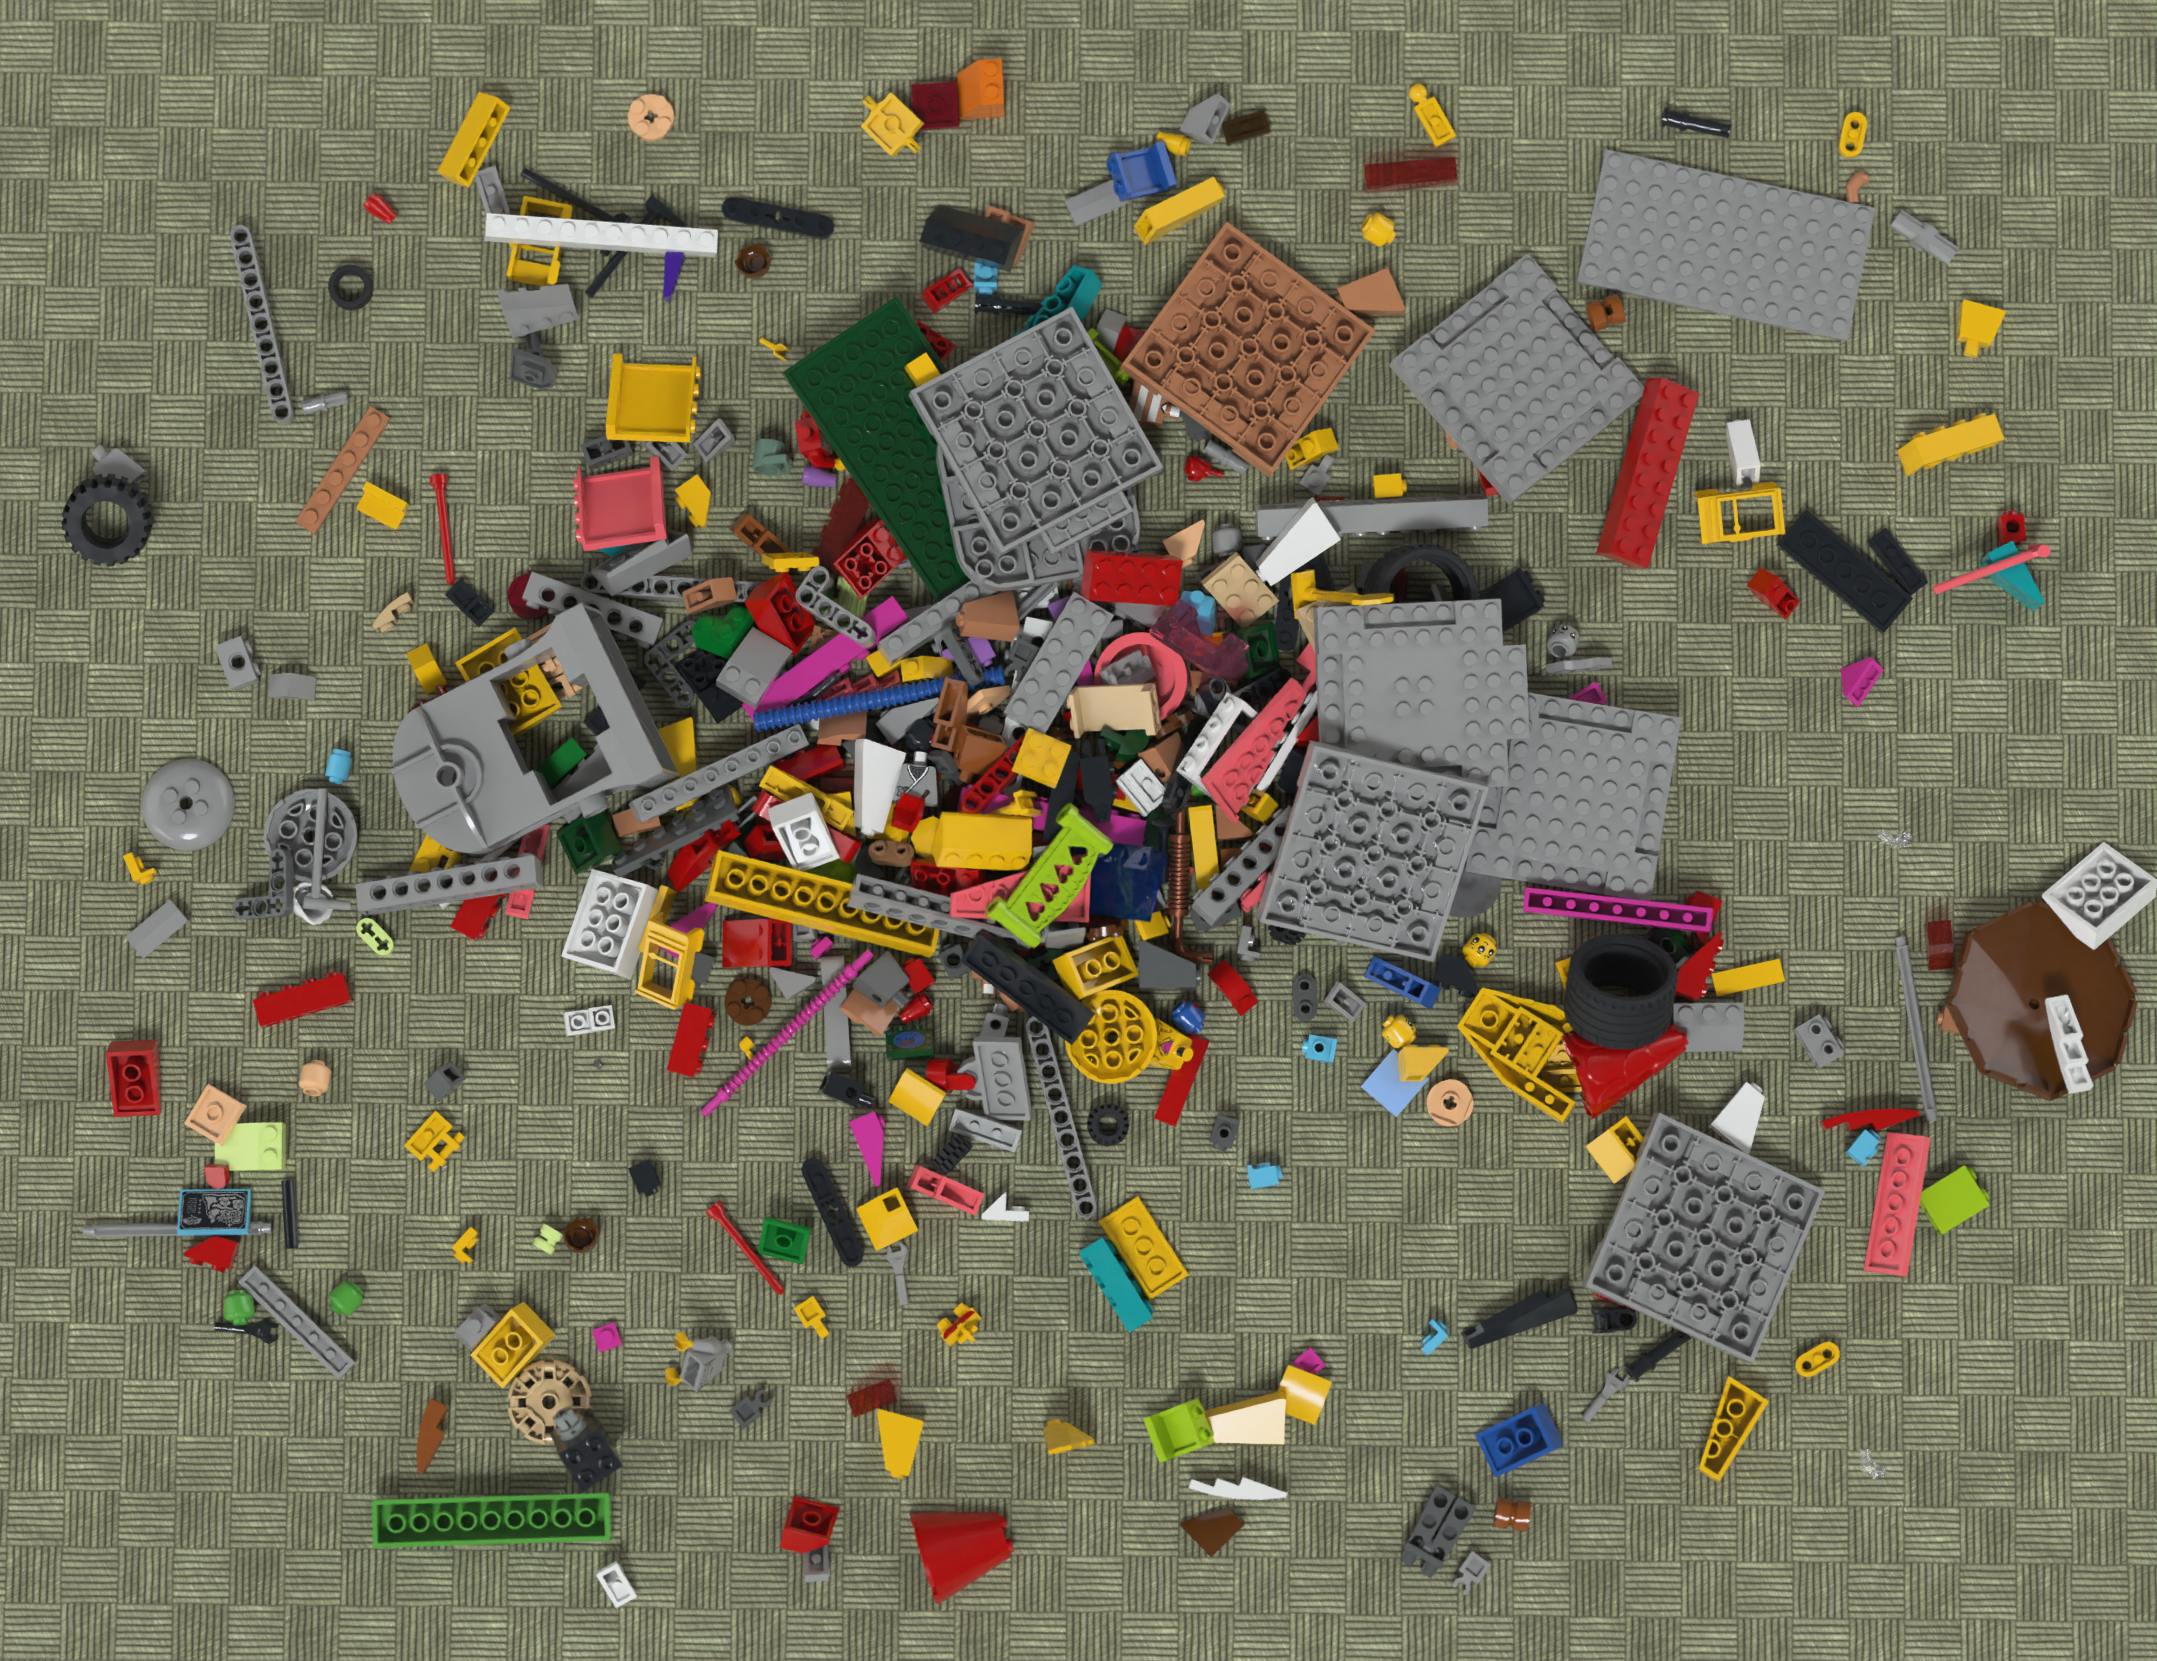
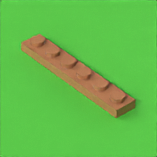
M369 407L295 522L314 535L317 534L391 419L373 407Z

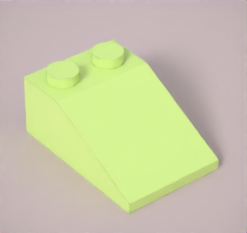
M282 1122L236 1124L223 1146L215 1142V1164L228 1165L229 1171H286V1124Z

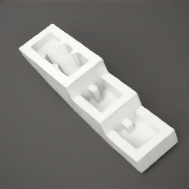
M2068 995L2046 998L2045 1004L2053 1044L2068 1092L2071 1094L2091 1090L2093 1083L2086 1068L2088 1058L2081 1043L2083 1033Z
M1244 1477L1241 1478L1239 1486L1217 1478L1214 1487L1191 1479L1188 1487L1207 1494L1234 1499L1265 1500L1286 1498L1287 1495L1286 1492Z

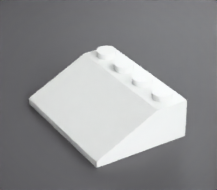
M2103 842L2042 894V898L2076 938L2095 950L2155 898L2157 879Z
M592 869L561 957L631 979L640 955L638 947L659 890L647 884Z

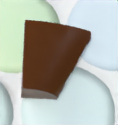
M1227 1507L1183 1521L1179 1525L1212 1557L1245 1524Z

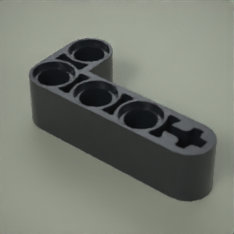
M1279 668L1264 673L1233 691H1230L1227 682L1222 677L1217 676L1203 680L1199 685L1198 691L1211 717L1227 692L1238 698L1241 695L1243 701L1250 707H1253L1277 694L1292 676L1287 669ZM1278 679V681L1275 682L1276 684H1273V683L1271 682V681H1274V680ZM1211 684H1213L1215 692L1212 691ZM1258 685L1261 688V694L1258 692Z

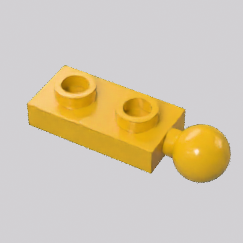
M1422 84L1413 85L1409 90V96L1414 102L1419 103L1413 110L1435 148L1455 139L1456 134L1435 97L1427 100V89Z

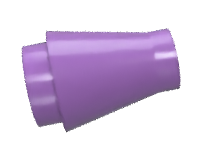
M805 465L801 483H805L806 486L834 488L837 474L828 472L820 467H814L813 465Z

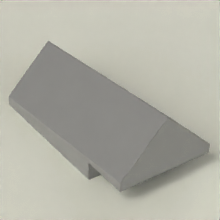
M670 530L667 532V539L631 544L591 570V572L609 594L613 596L691 556L689 537L687 533Z

